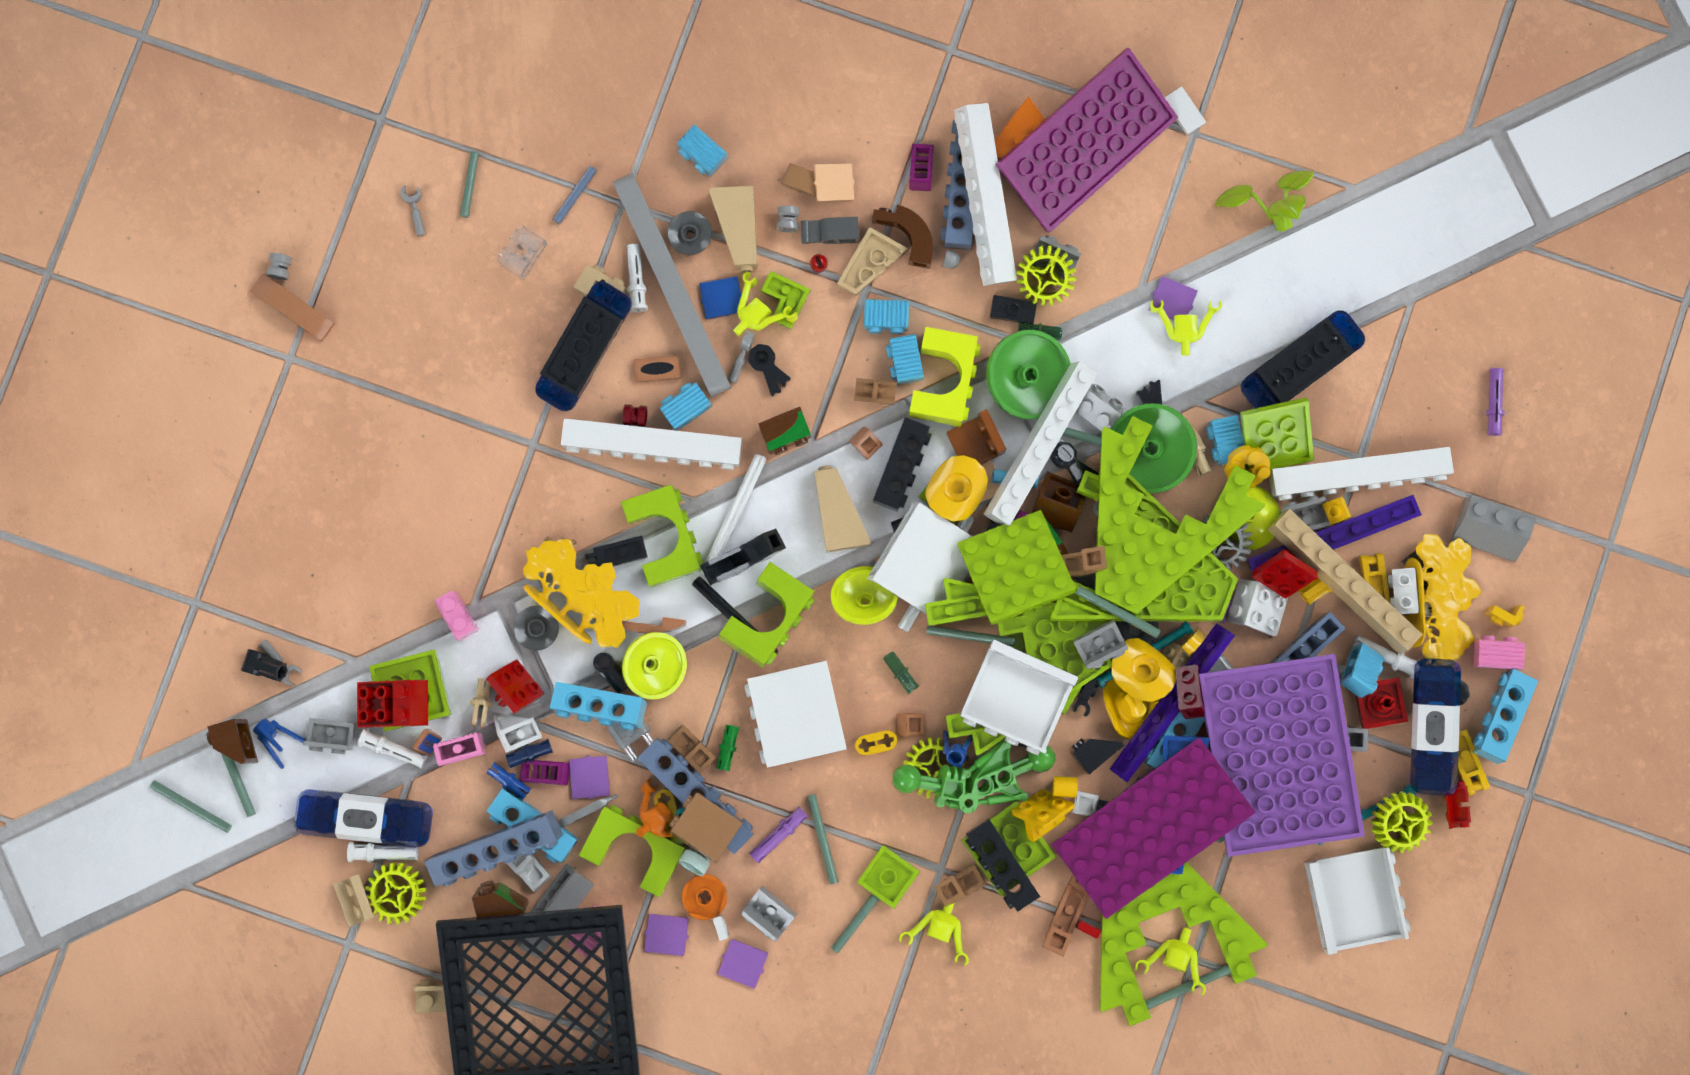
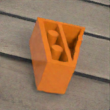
M1029 96L995 139L998 161L1045 120Z

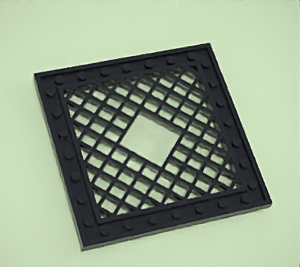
M622 905L437 920L436 931L454 1075H640ZM594 932H601V938ZM585 933L579 941L571 935ZM562 935L556 943L548 937ZM589 935L599 942L592 951L582 944ZM539 937L533 945L524 939ZM566 937L576 944L569 953L559 946ZM516 939L510 947L501 941ZM542 940H545L552 946L546 955L536 948ZM493 941L487 949L478 943ZM519 941L529 948L523 957L513 950ZM470 943L464 950L463 944ZM496 943L506 950L500 959L490 952ZM473 945L483 952L477 961L467 954ZM601 946L603 948L604 960L595 954ZM578 948H581L588 954L582 963L572 956ZM555 949L565 956L559 965L549 958ZM532 951L542 958L536 967L526 960ZM509 953L519 960L513 969L503 962ZM486 955L496 962L489 971L479 964ZM591 957L601 964L595 972H592L585 966ZM465 959L473 964L468 971L466 970ZM568 959L578 966L572 974H569L562 968ZM545 961L555 968L548 977L538 970ZM522 963L532 970L525 979L515 972ZM499 965L509 972L502 981L492 974ZM604 967L606 982L597 976ZM475 968L486 974L479 983L469 976ZM581 969L591 976L584 985L574 978ZM558 971L568 978L561 987L551 980ZM535 973L570 1000L543 1032L508 1006ZM512 975L522 982L515 991L505 984ZM488 978H491L498 984L492 993L482 986ZM594 979L604 986L597 995L587 988ZM468 981L475 986L470 994ZM571 981L581 988L574 997L564 990ZM501 987L511 994L505 1003L495 996ZM478 989L488 996L482 1005L472 998ZM606 989L608 995V1003H606L603 999L600 998V996L606 991ZM583 991L593 998L587 1006L577 1000ZM491 999L501 1006L495 1014L485 1008ZM596 1001L606 1008L600 1016L590 1010ZM471 1003L478 1008L473 1015ZM573 1003L583 1010L577 1018L567 1012ZM504 1009L514 1016L508 1024L498 1018ZM481 1011L491 1018L485 1026L475 1020ZM608 1012L610 1013L611 1026L603 1020V1017ZM586 1013L595 1019V1022L589 1028L580 1022V1019ZM563 1015L572 1021V1024L566 1030L556 1023ZM516 1019L526 1025V1028L520 1034L510 1027ZM493 1021L503 1027V1030L497 1036L487 1029ZM598 1023L608 1029L602 1038L592 1031ZM473 1025L480 1029L476 1036H474ZM575 1025L585 1031L579 1040L569 1033ZM552 1027L562 1033L556 1042L546 1035ZM529 1029L539 1035L533 1044L523 1037ZM506 1031L516 1037L510 1046L500 1039ZM483 1033L493 1039L487 1048L477 1041ZM611 1033L613 1047L605 1041ZM588 1035L598 1041L591 1050L582 1043ZM565 1037L575 1043L569 1051H566L559 1045ZM542 1039L552 1045L546 1053H543L536 1047ZM519 1041L529 1047L523 1056L513 1049ZM496 1043L506 1049L500 1058L490 1051ZM600 1045L611 1051L604 1060L594 1053ZM578 1046L588 1053L581 1062L571 1055ZM476 1047L483 1051V1053L478 1057V1059ZM555 1048L565 1055L559 1063H556L549 1057ZM532 1050L542 1057L536 1065H533L526 1059ZM509 1052L519 1059L513 1067L503 1061ZM486 1054L496 1061L490 1069L480 1063ZM590 1057H593V1058H594L595 1060H597V1061H587V1060H588ZM569 1058V1059H570L572 1062H574V1063H564V1062ZM546 1060V1061H547L549 1064H551V1065H541V1064ZM523 1062V1063H524L525 1065H527L528 1067H518V1066ZM500 1064V1065H501L502 1067H504L505 1069H495V1068Z

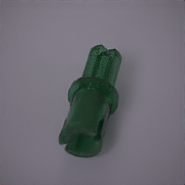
M1019 322L1018 332L1037 330L1052 336L1056 340H1061L1063 330L1061 327L1042 325L1041 322L1039 324Z
M892 651L883 658L894 673V679L897 678L907 694H910L919 687V684L909 673V668L903 665L895 652Z

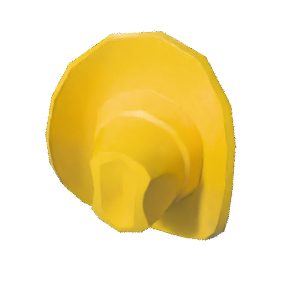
M965 455L952 456L944 461L935 471L926 487L925 496L929 507L938 516L950 521H961L971 516L987 489L988 478L985 469L976 459Z
M1139 638L1125 640L1128 649L1122 656L1112 659V676L1115 682L1123 691L1141 701L1153 702L1165 697L1173 690L1176 682V668L1147 642Z
M1114 678L1108 681L1103 689L1105 706L1115 730L1121 737L1131 740L1160 699L1153 702L1136 699L1123 691Z

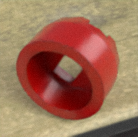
M816 254L811 258L810 267L814 272L821 273L827 269L828 261L824 255ZM816 258L820 259L823 267L819 268Z

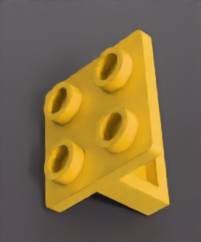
M1041 789L1012 809V815L1024 820L1027 838L1035 842L1065 821V814L1075 807L1073 802L1062 797L1053 796L1051 792Z

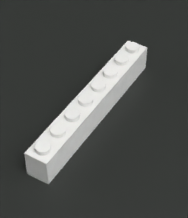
M989 104L965 105L955 109L954 112L959 136L958 143L962 155V167L964 168L966 190L968 191L970 203L969 210L972 216L973 233L977 246L976 253L980 264V276L983 286L1016 281V269L1000 171L995 165L998 159Z
M1081 361L1070 364L983 515L1000 526L1004 524L1009 526L1012 523L1098 372Z
M565 418L561 438V446L566 448V452L571 453L587 450L588 454L601 456L602 452L611 453L610 456L616 458L632 455V459L646 460V457L655 458L656 462L668 463L669 459L677 460V464L690 465V462L699 463L700 467L712 468V464L721 465V469L734 470V467H740L743 443L742 438Z
M1450 447L1277 468L1270 470L1269 482L1272 497H1279V501L1293 499V495L1309 498L1315 496L1314 493L1323 492V495L1337 494L1336 490L1345 489V493L1359 491V487L1367 486V490L1381 488V484L1388 483L1389 487L1402 486L1404 481H1411V484L1425 483V479L1433 478L1434 482L1447 480V476L1454 473Z

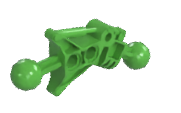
M1004 738L975 760L974 764L968 769L961 767L957 769L955 766L949 768L948 765H943L938 772L937 778L920 775L919 770L912 765H901L895 769L892 775V782L894 787L902 793H912L918 788L933 791L935 793L934 803L940 808L946 805L949 808L959 809L964 813H972L977 809L978 805L982 804L993 805L1017 800L1026 801L1029 796L1019 788L1015 776L1031 769L1037 772L1050 770L1055 763V753L1047 745L1046 753L1040 752L1039 755L1028 752L1027 757L1011 763L1009 753L1012 744L1006 742ZM1004 771L1002 778L998 779V774ZM983 779V785L977 788L978 782ZM997 791L1003 793V794L988 796V795H990V794H992V793H995V792H997Z

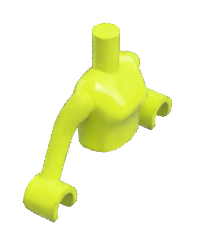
M745 272L743 274L745 285L737 308V314L741 322L733 329L737 336H740L747 328L760 331L769 324L784 318L788 322H795L798 319L797 312L788 316L792 311L790 306L785 307L783 312L768 317L772 314V311L756 297L746 306L750 289L757 285L758 280L754 277L751 281H747L751 277V273Z
M1152 300L1150 310L1153 313L1159 314L1169 338L1181 343V356L1186 357L1190 356V343H1194L1202 338L1213 314L1220 311L1222 302L1219 300L1218 308H1213L1211 300L1209 301L1208 311L1202 319L1199 328H1197L1196 315H1175L1173 329L1172 323L1163 309L1164 302L1162 300L1159 308L1153 306Z
M955 903L947 907L944 905L943 910L930 911L909 932L901 933L899 936V942H901L902 936L904 934L910 937L908 945H910L913 937L930 922L926 935L949 943L954 930V942L957 953L954 957V962H957L960 955L965 957L963 966H966L969 962L968 956L963 953L960 921L951 914Z
M1183 928L1179 940H1166L1149 958L1139 960L1135 965L1136 971L1139 964H1144L1146 966L1144 974H1146L1149 966L1166 951L1163 965L1185 973L1190 961L1193 979L1191 992H1194L1195 986L1202 988L1201 996L1206 992L1205 985L1199 979L1197 951L1188 944L1192 932L1188 928Z

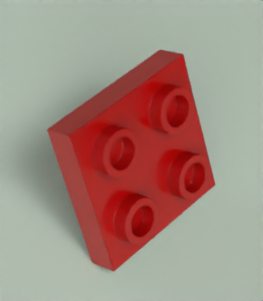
M1285 549L1252 571V578L1286 599L1318 579V571L1293 556V552Z
M517 659L486 678L498 693L495 696V702L502 698L498 705L501 707L507 705L514 714L534 703L545 694Z
M1400 677L1376 681L1378 686L1372 694H1367L1362 698L1355 695L1361 728L1370 729L1408 722Z

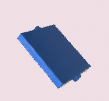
M737 276L700 283L701 303L704 305L706 319L737 314L738 304L742 295Z

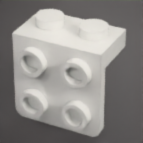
M1239 579L1227 622L1248 626L1270 636H1276L1288 598H1283L1258 581Z

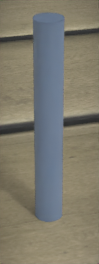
M588 167L553 218L556 223L561 224L597 172L594 167Z

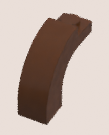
M897 205L896 213H892V210L887 208L874 209L872 223L898 228L908 236L911 243L908 265L930 269L933 256V240L924 220L914 211Z

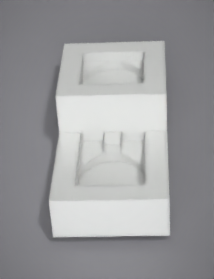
M524 854L517 856L515 861L508 863L511 869L524 880L533 892H537L552 878L550 873L533 855L525 857Z

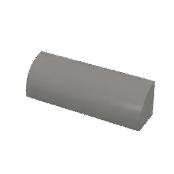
M566 864L531 912L577 909L594 884L576 869ZM548 936V937H549L551 940H554V938H555L556 936ZM539 937L524 939L533 945ZM542 940L536 948L544 953L550 944ZM519 941L518 947L527 952L529 948ZM533 951L531 952V954H532L533 956H535V957H537L538 959H540V956H538V955H537L536 953H534Z

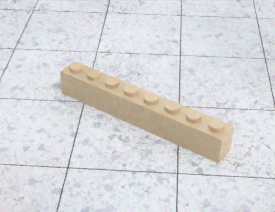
M1291 509L1282 512L1267 528L1299 560L1318 571V578L1398 653L1408 651L1422 636L1419 630Z

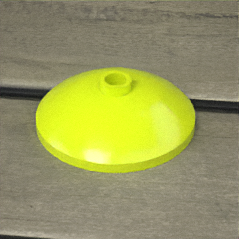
M1259 486L1249 488L1246 494L1265 504L1264 508L1252 520L1247 522L1249 526L1244 530L1245 533L1252 532V535L1247 537L1246 540L1253 541V544L1245 546L1251 551L1264 547L1275 537L1267 528L1280 513L1277 502L1272 495ZM1237 532L1233 533L1231 538L1240 544Z
M870 566L855 567L844 572L836 579L831 589V603L835 612L842 619L859 625L877 623L888 617L897 605L898 596L867 579L873 569Z
M662 632L646 633L635 639L626 650L622 662L623 678L629 689L636 695L651 700L661 699L673 693L682 683L687 669L686 654L682 645L674 637ZM651 660V665L647 667V661Z

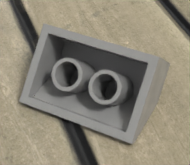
M1471 495L1464 498L1451 540L1455 541L1457 538H1461L1475 549L1516 562L1531 537L1536 517Z

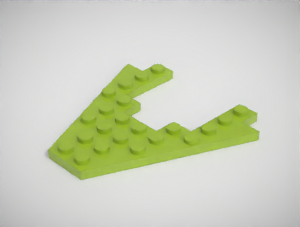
M1132 416L1123 435L1105 426L1101 431L1096 547L1105 546L1107 569L1095 573L1094 594L1136 616L1260 512L1265 504L1246 495L1255 475L1235 465L1206 524L1185 514L1175 534L1136 515L1135 512L1144 494L1124 485L1153 426Z
M1085 470L1076 493L1098 501L1099 476ZM1129 474L1124 485L1144 494L1135 514L1176 534L1181 523ZM1210 553L1139 612L1136 617L1143 621L1221 622L1238 578ZM1073 581L1076 587V592L1079 586L1087 589L1088 591L1094 593L1095 590ZM1076 592L1057 599L1049 619L1051 621H1124L1078 596Z
M949 578L943 579L947 600L924 604L928 626L987 616L974 584ZM1050 602L997 623L999 637L1022 633L1025 653L1077 676L1078 680L1075 686L1072 687L1070 694L1112 667L1113 658H1110L1096 669H1087L1072 641L1109 621H1051L1049 619L1056 603ZM960 713L945 716L949 738L972 734L975 755L982 754L1006 738V736L999 733L995 737L984 732L985 727L979 724L972 727L964 723V718L959 716Z
M1186 862L1184 863L1182 875L1169 874L1107 919L1101 913L1100 1011L1105 1012L1121 1005L1129 1026L1151 1018L1126 953L1147 945L1138 923L1180 907L1188 928L1209 920L1235 984L1257 976L1249 954L1268 947V945Z

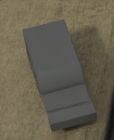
M858 217L824 218L813 221L803 220L801 221L802 244L859 243Z

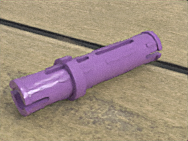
M1491 368L1489 369V410H1486V415L1488 416L1487 435L1501 436L1502 416L1505 415V410H1502L1504 369Z
M798 807L785 820L782 819L780 825L760 842L757 847L750 851L749 854L756 862L760 863L789 834L792 835L795 832L794 830L809 816L801 807Z

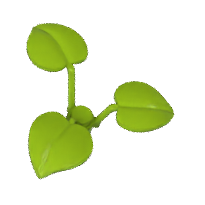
M1302 170L1290 172L1282 176L1278 180L1277 185L1278 188L1284 189V199L1270 204L1268 208L1256 193L1252 192L1253 188L1250 185H1238L1226 190L1215 202V207L1239 206L1246 203L1252 197L1267 214L1268 219H1273L1276 231H1286L1293 226L1292 219H1300L1301 211L1306 204L1305 196H1288V193L1291 189L1299 190L1305 187L1312 180L1314 172Z

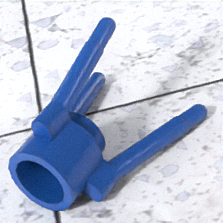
M265 718L254 727L253 732L258 736L257 739L265 746L278 766L283 769V763L268 743L270 742L279 752H282V747L274 739L278 733L276 729L301 743L306 741V739L279 725L275 720L270 722Z
M946 730L943 731V753L947 754L946 759L949 764L959 768L969 759V756L966 755V750L973 740L972 734L969 735L963 745L953 744L949 747L948 733Z

